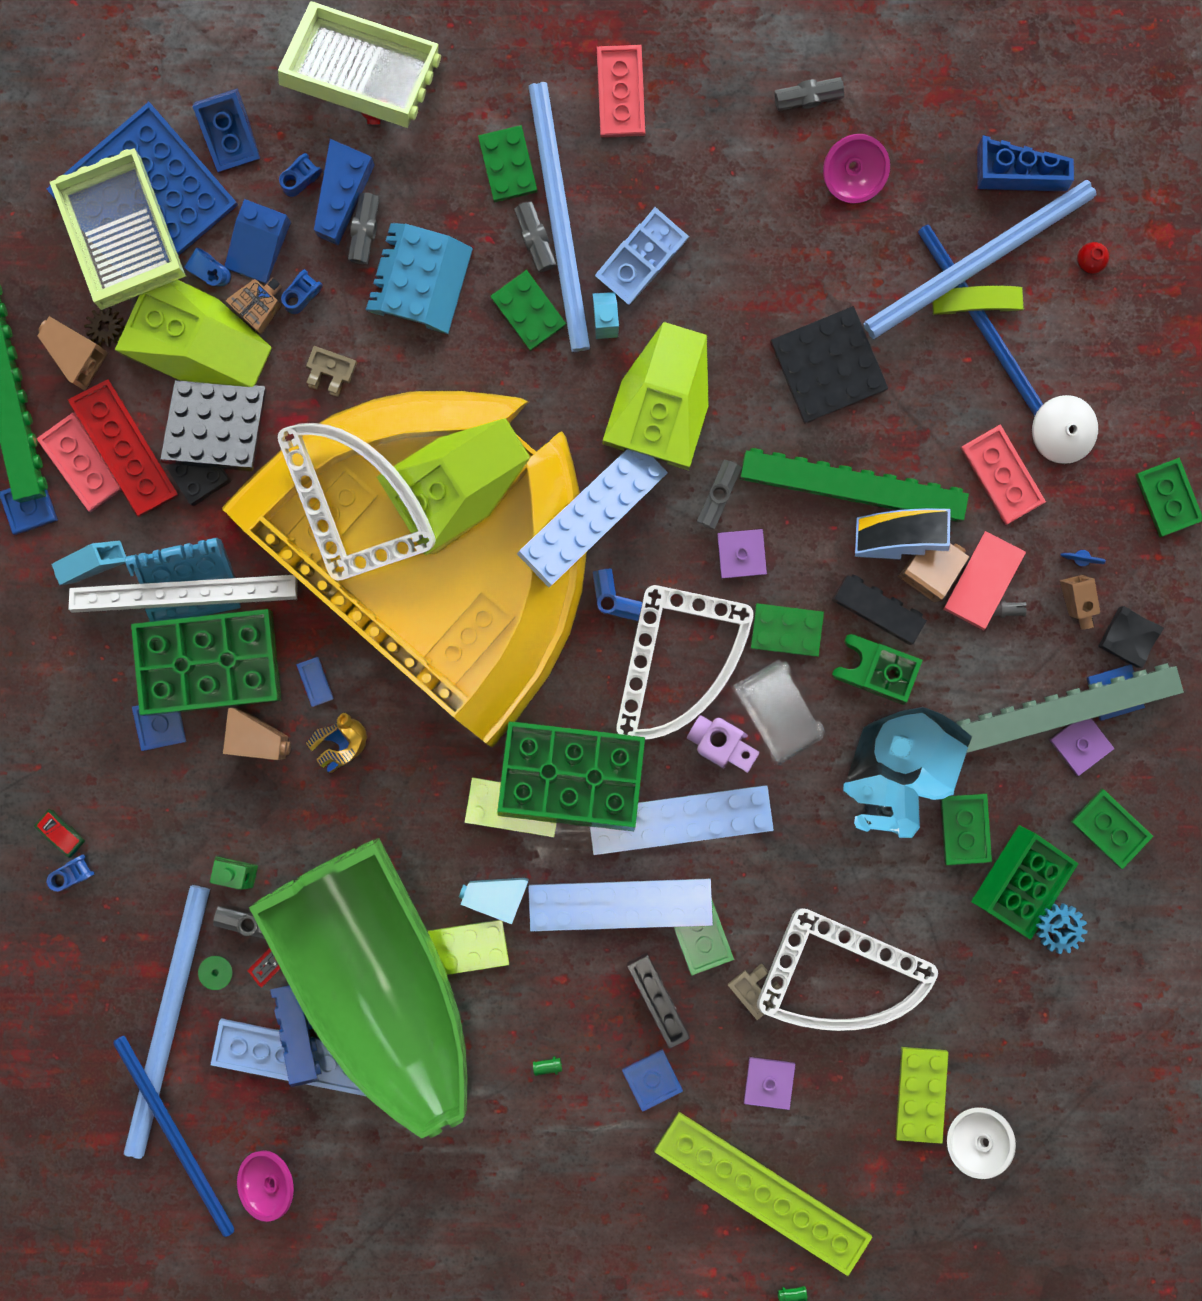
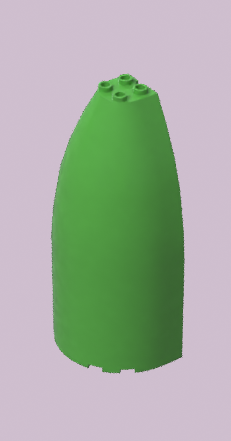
M380 839L364 843L356 850L353 848L298 877L295 882L292 880L272 892V894H267L250 906L249 909L306 1018L347 1077L373 1103L420 1138L428 1135L432 1138L442 1132L441 1127L445 1125L455 1127L460 1124L467 1111L466 1046L460 1013L436 947Z

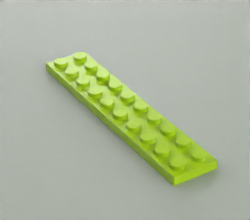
M681 1112L677 1113L654 1150L655 1153L847 1276H849L872 1239V1235Z

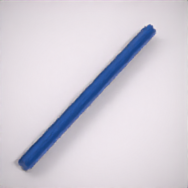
M930 225L922 227L918 233L941 270L945 271L954 265ZM964 281L954 288L968 287V285ZM984 310L968 311L1035 416L1043 403Z
M121 1036L113 1042L116 1050L224 1237L231 1235L234 1232V1226L126 1037Z

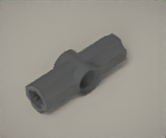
M841 77L819 82L811 79L803 81L794 87L775 90L776 108L778 111L797 107L809 109L820 105L822 102L842 99L845 96L843 81Z
M360 193L356 217H353L351 224L352 240L348 260L356 264H368L371 244L376 236V216L380 198L371 193Z
M532 202L518 205L514 208V211L521 226V234L527 250L531 252L538 273L548 271L556 266V262L548 244L549 240L543 224H540Z
M724 459L697 519V523L715 530L742 469L741 466ZM716 489L723 490L725 499H715L713 492Z
M218 906L213 926L236 931L244 936L251 935L265 939L252 913ZM245 919H251L254 922L253 930H248L245 927Z

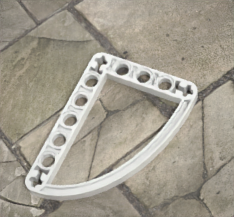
M304 423L280 430L278 433L279 445L327 571L334 580H344L418 555L433 548L436 542L435 535L419 501L397 470L373 447L349 432L325 424ZM288 433L294 435V439L291 441L285 440V436ZM302 435H316L338 441L367 459L398 493L418 531L347 555ZM299 446V449L289 452V448ZM295 453L302 455L304 459L302 466H296L293 463L292 458ZM306 475L311 478L312 485L310 488L302 486V476ZM313 497L320 501V508L318 510H313L309 505V501ZM319 520L327 521L329 525L327 532L319 530L317 525ZM422 535L424 538L428 537L429 542L426 543V546L424 543L416 545L415 549L417 551H415L413 542L420 540ZM331 541L336 544L337 551L335 554H331L326 550L327 542ZM399 542H405L408 545L409 550L407 554H401L397 550ZM378 549L386 551V561L377 559L376 551ZM338 555H340L341 558L338 559L337 562H336V560H334L333 562H331L330 559H333V558L337 557ZM357 556L365 558V568H358L356 566L355 558ZM338 565L339 567H344L342 575L340 572L335 571V568L338 567Z
M657 585L647 588L644 594L617 722L618 734L624 733L620 729L621 725H625L627 719H622L623 713L628 716H636L635 721L632 719L630 721L633 731H629L628 735L645 737V739H653L674 732L702 713L725 686L738 663L749 635L753 619L752 608L749 605ZM654 589L658 590V594L661 595V599H656L655 606H659V610L649 607L645 608L646 603L651 604L652 598L648 596V593H652ZM674 594H679L683 598V603L679 607L673 606L670 602V598ZM695 599H702L705 602L703 611L699 612L693 609L692 603ZM719 603L725 604L727 607V613L724 616H718L714 611L715 606ZM731 605H734V611L738 612L745 608L749 617H745L744 621L740 620L739 615L734 614L733 619L728 618L731 613ZM662 608L740 624L729 657L717 679L704 696L686 713L675 720L651 729L638 730L637 727ZM648 611L656 614V622L653 624H647L643 619L644 614ZM647 633L651 636L652 642L649 646H642L639 643L641 634ZM639 655L647 659V665L644 668H637L634 664V659ZM634 677L640 678L643 683L642 688L638 691L632 690L629 686L630 680ZM628 700H635L638 704L637 710L633 713H629L625 709V703Z
M801 908L792 914L759 995L757 1007L763 1014L803 1027L836 1031L871 1028L893 1021L915 1008L932 989L938 976V970L930 962L813 911ZM806 913L805 917L814 921L813 926L804 922L800 925V920L797 919L798 915ZM826 921L829 924V931L822 935L818 931V925L820 922ZM846 930L850 934V939L847 943L843 944L839 941L838 936L841 931ZM796 933L800 937V943L792 947L788 939L791 934ZM809 933L920 981L913 992L903 1001L892 1008L866 1017L852 1019L815 1018L779 1008ZM864 939H867L871 945L867 952H862L859 949V943ZM884 948L889 949L891 952V957L888 961H883L880 958V952ZM783 955H788L791 958L792 962L788 968H783L780 965V958ZM904 957H908L912 963L908 970H903L900 966V962ZM917 967L922 969L929 967L928 971L931 972V976H926L924 979V974L915 970ZM775 976H779L783 980V985L779 989H774L771 986V980ZM767 990L779 994L778 997L772 996L771 1003L774 1004L773 1008H768L766 1011L763 1001H768L771 994L766 993Z

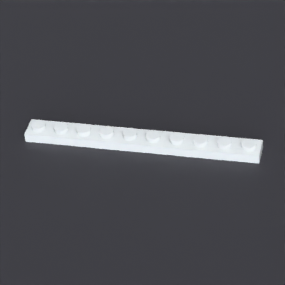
M294 575L70 588L69 610L73 613L297 599V578Z

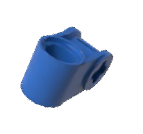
M307 153L300 155L279 177V183L283 192L290 197L297 196L321 175L322 169L316 167L309 160ZM289 180L296 181V184L292 187L285 186Z
M200 248L194 250L185 265L189 272L211 286H225L230 282V271L216 261L209 253Z
M305 269L296 276L281 297L285 309L291 314L300 313L311 299L320 292L323 286L321 282H316L311 278ZM290 298H298L297 304L293 306L287 304Z
M83 854L69 861L61 868L50 873L47 877L48 887L53 891L65 890L95 875L88 868L84 860L85 855ZM58 874L64 877V884L61 887L55 882Z

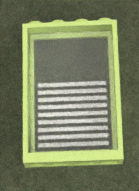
M310 1L278 69L279 85L408 128L410 121L416 119L418 113L417 105L424 100L426 94L425 87L431 84L433 68L439 66L441 55L438 54L437 43Z
M135 148L124 150L119 155L111 158L101 159L94 165L81 167L76 172L61 175L56 180L50 182L92 299L101 310L186 276L142 159Z

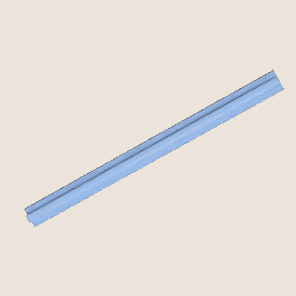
M546 82L533 83L529 85V93L571 351H585L590 349L548 86Z
M1083 181L865 321L863 324L865 330L872 339L877 338L1093 199L1097 195L1095 188L1091 186L1090 181Z
M192 885L189 888L144 1069L158 1095L160 1094L210 889L197 885ZM140 1090L124 1150V1155L137 1159L142 1158L145 1154L154 1114Z

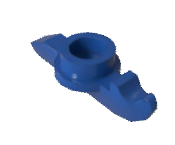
M1086 550L1077 551L1075 554H1060V556L1066 559L1074 560L1079 566H1086L1089 563L1105 564L1106 562L1105 559L1091 557L1090 553Z

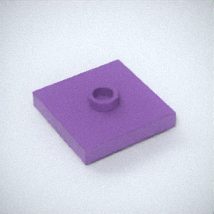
M763 529L717 533L721 579L767 574Z
M1092 719L1069 724L1050 739V742L1076 776L1081 775L1114 749Z
M749 1057L744 1104L790 1110L795 1063Z

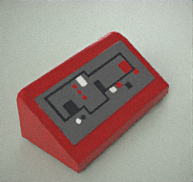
M269 948L249 968L248 972L262 988L281 968Z

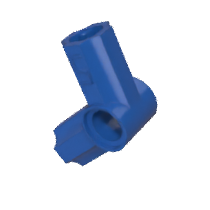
M612 569L593 571L599 611L603 614L638 621L643 602L616 596ZM604 598H610L613 600L614 606L610 610H605L601 607V601Z

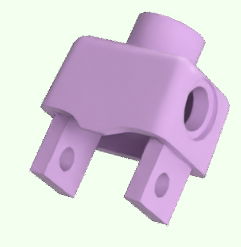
M700 715L687 736L688 740L698 745L697 751L701 756L723 769L729 761L748 773L759 755V751L741 741L742 738L748 737L746 733L721 718H715L712 722ZM716 733H723L726 735L727 741L724 746L715 747L711 743L712 736ZM743 752L750 753L748 759H743L741 755Z

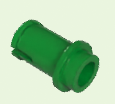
M554 1056L550 1060L534 1061L533 1070L535 1076L550 1073L558 1075V1072H562L561 1059Z
M805 1286L790 1289L782 1287L781 1290L777 1291L779 1301H807Z

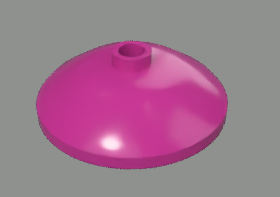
M865 134L846 136L833 145L825 158L823 166L825 184L836 198L844 202L860 203L867 201L877 195L887 182L890 172V159L885 147L875 138ZM855 162V167L850 169V163Z
M263 1150L247 1156L239 1168L237 1189L240 1200L247 1212L254 1218L266 1222L282 1217L292 1203L294 1191L292 1176L286 1163L275 1153Z

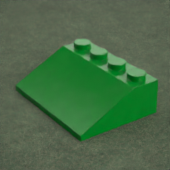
M1019 825L971 902L1031 940L1038 929L1036 924L1042 923L1038 916L1046 915L1045 908L1051 909L1052 904L1056 901L1079 863L1036 833Z

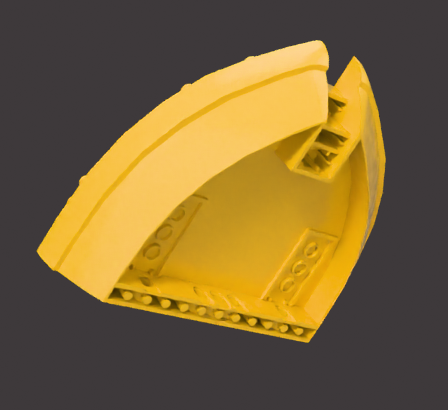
M413 391L370 400L333 414L319 424L330 425L357 436L379 452L392 466H395L439 437L504 418L510 424L527 405L528 401L517 397L466 391ZM562 431L559 432L537 452L517 435L531 457L492 513L439 552L430 555L420 553L339 581L334 580L327 571L282 450H280L243 484L222 507L223 511L245 533L450 715L493 748L508 730V722H515L549 677L570 635L582 594L587 552L550 587L517 555L533 537L580 494L573 460L564 433ZM302 435L347 555L411 534L377 479V476L381 473L362 455L338 441L322 436ZM299 446L289 448V452L299 449ZM298 453L293 455V463L296 466H302L304 462L302 455ZM304 475L301 478V484L305 488H310L312 480L309 476ZM313 497L310 499L309 505L313 510H318L320 508V501ZM323 519L318 521L319 530L327 532L329 528L327 521ZM329 541L326 544V550L331 554H335L337 546L334 542ZM405 542L397 544V550L401 554H407L409 550L408 545ZM413 542V543H414V550L417 551V550L415 549V546L418 545V543H417V542ZM378 549L376 557L380 561H386L387 553L383 549ZM338 555L337 557L330 560L331 562H333L334 560H336L337 562V560L341 557L340 555ZM357 556L355 564L358 568H365L366 560L362 556ZM338 565V567L335 568V571L340 572L342 575L344 567H339Z

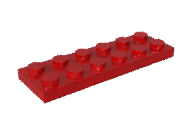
M109 379L68 399L69 405L137 517L178 497V493Z

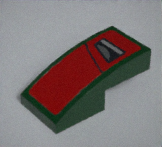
M48 809L34 825L50 843L69 858L85 842L72 826L67 825L54 810Z

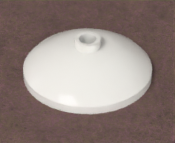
M1058 396L1045 402L1037 411L1032 425V436L1038 451L1045 458L1056 463H1073L1082 459L1092 450L1098 435V422L1094 411L1085 401L1075 396ZM1071 425L1074 427L1073 433L1069 432Z
M972 1108L962 1112L952 1122L947 1136V1147L952 1161L963 1173L974 1178L988 1179L1000 1175L1009 1167L1015 1155L1016 1143L1011 1126L1003 1116L991 1109ZM984 1138L988 1139L989 1145L987 1147L983 1145Z

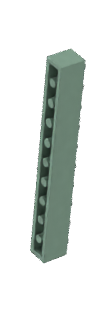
M1168 663L1155 666V671L1149 673L1146 672V669L1132 673L1133 677L1125 679L1124 675L1111 678V683L1102 685V682L1088 685L1089 689L1080 691V688L1066 691V696L1058 697V694L1044 697L1045 701L1041 703H1036V700L1022 703L1023 708L1014 710V706L1000 709L1001 714L992 716V712L979 715V720L970 722V718L956 723L972 736L966 753L1184 693L1177 667H1169Z

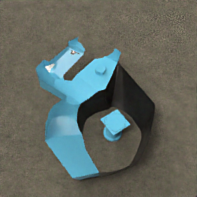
M925 707L900 711L863 727L848 777L844 784V791L858 803L892 807L894 814L891 817L863 814L855 816L854 824L856 828L867 832L870 829L892 831L898 834L899 838H912L920 828L919 796L936 800L954 795V789L972 736L951 719Z

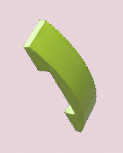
M975 286L953 288L932 302L933 315L982 310L1021 311L1023 310L1022 287Z

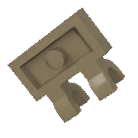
M313 346L306 365L307 369L311 370L306 383L309 384L308 387L317 390L322 374L332 377L333 379L328 388L329 394L339 397L342 383H350L357 361Z
M762 963L751 974L744 970L728 983L730 989L756 1020L765 1015L757 1007V1001L762 990L757 982L768 974L767 969ZM777 981L771 985L774 989L781 988ZM767 990L766 992L768 994H771L769 1000L763 1001V1005L766 1006V1011L768 1008H773L774 1004L771 1003L772 996L776 997L777 995H779L777 993L771 992L770 990Z

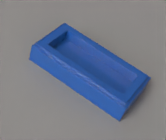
M319 657L296 664L312 707L334 700Z

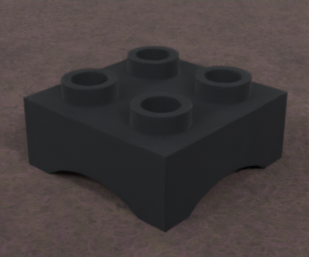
M176 464L165 466L192 506L197 505L213 492L232 482L221 468Z
M1121 606L1115 613L1098 647L1132 664L1136 668H1143L1153 645L1161 635L1164 627L1145 619L1125 606Z

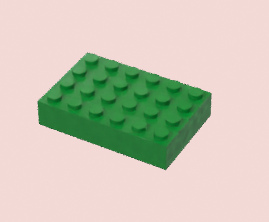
M264 609L131 624L140 715L149 716L282 701L273 611Z
M509 721L497 809L498 816L634 832L636 828L645 737Z

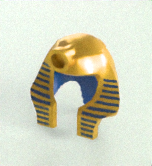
M342 713L337 719V724L317 729L306 744L312 751L324 740L333 741L339 745V751L328 749L317 758L318 763L323 768L330 763L327 767V772L332 773L340 766L353 760L363 751L366 745L367 734L364 726L359 721L351 719L346 713Z

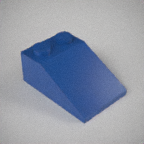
M238 88L193 104L192 107L217 172L260 159Z
M244 199L236 219L225 267L230 271L267 284L291 224L288 216Z

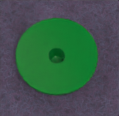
M210 956L199 966V980L208 989L220 990L231 981L232 967L225 958Z

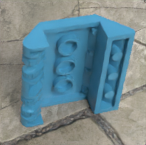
M391 223L388 234L392 236H387L386 242L395 245V248L383 249L382 255L385 257H381L376 272V277L380 279H374L373 283L377 287L383 288L382 293H370L369 298L373 300H368L366 311L384 316L385 313L425 324L428 329L449 334L473 248L448 235L409 224Z
M219 538L198 541V544L195 545L188 543L184 544V546L178 545L164 548L161 551L155 550L152 554L140 553L139 555L135 554L125 557L130 575L134 576L135 572L139 584L235 578L224 545ZM240 603L158 607L145 608L150 622L200 617L241 608Z

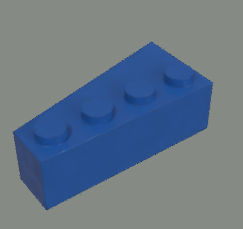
M984 135L978 144V189L1068 191L1074 181L1073 158L1046 151L1044 153L1032 150L1033 148L1024 146L1022 148L1010 145L1011 142L991 140V137Z
M330 139L314 231L318 237L339 245L356 208L359 195L363 192L375 164L371 156Z
M290 986L271 989V996L276 1001L274 1011L278 1025L281 1028L279 1029V1036L282 1048L285 1050L283 1056L289 1085L295 1087L319 1081L318 1075L322 1074L320 1061H315L314 1052L318 1051L315 1037L311 1038L309 1030L313 1029V1027L306 1018Z

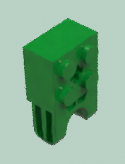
M846 635L844 641L846 646L858 653L861 662L859 667L855 669L835 668L831 674L832 677L872 694L905 705L923 660L856 635ZM890 670L895 671L894 675H897V678H893L891 680L888 678V675H886V673H889Z

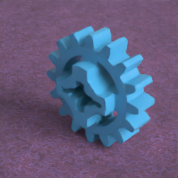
M1064 903L1061 904L1060 908L1058 905L1052 904V911L1045 908L1046 915L1038 916L1042 923L1036 924V927L1041 929L1036 934L1038 937L1043 938L1040 943L1044 946L1048 945V950L1053 951L1055 949L1058 954H1062L1064 949L1065 952L1071 953L1070 947L1078 949L1077 942L1085 941L1081 935L1087 933L1082 928L1087 922L1080 920L1083 914L1076 912V908L1072 906L1068 908ZM1069 916L1072 917V919L1074 920L1075 925H1072V924L1070 923V918H1069ZM1063 925H1064L1065 927L1069 928V929H1064V930L1062 929V930H1060V932H1059L1058 930L1054 929V928H1057V929H1058V928H1062ZM1048 932L1053 934L1054 942L1049 937Z

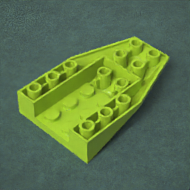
M175 280L139 295L115 351L122 356L180 381L253 387L258 381L272 347L219 299L180 280Z
M666 322L662 323L622 379L603 437V445L623 451L624 449L667 461L669 465L689 471L708 409L707 335Z
M506 418L439 437L393 466L419 501L435 535V545L430 550L423 552L424 555L439 552L487 518L531 457ZM382 474L377 476V479L410 532H417L418 529L398 493ZM422 535V538L416 542L418 545L424 543L426 546L429 539L428 537L424 538Z

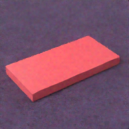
M642 46L597 47L601 138L645 136Z
M71 413L37 438L39 444L88 512H92L121 491L75 413Z
M1001 424L960 447L1005 525L1046 502Z
M985 531L943 610L985 630L1026 552Z

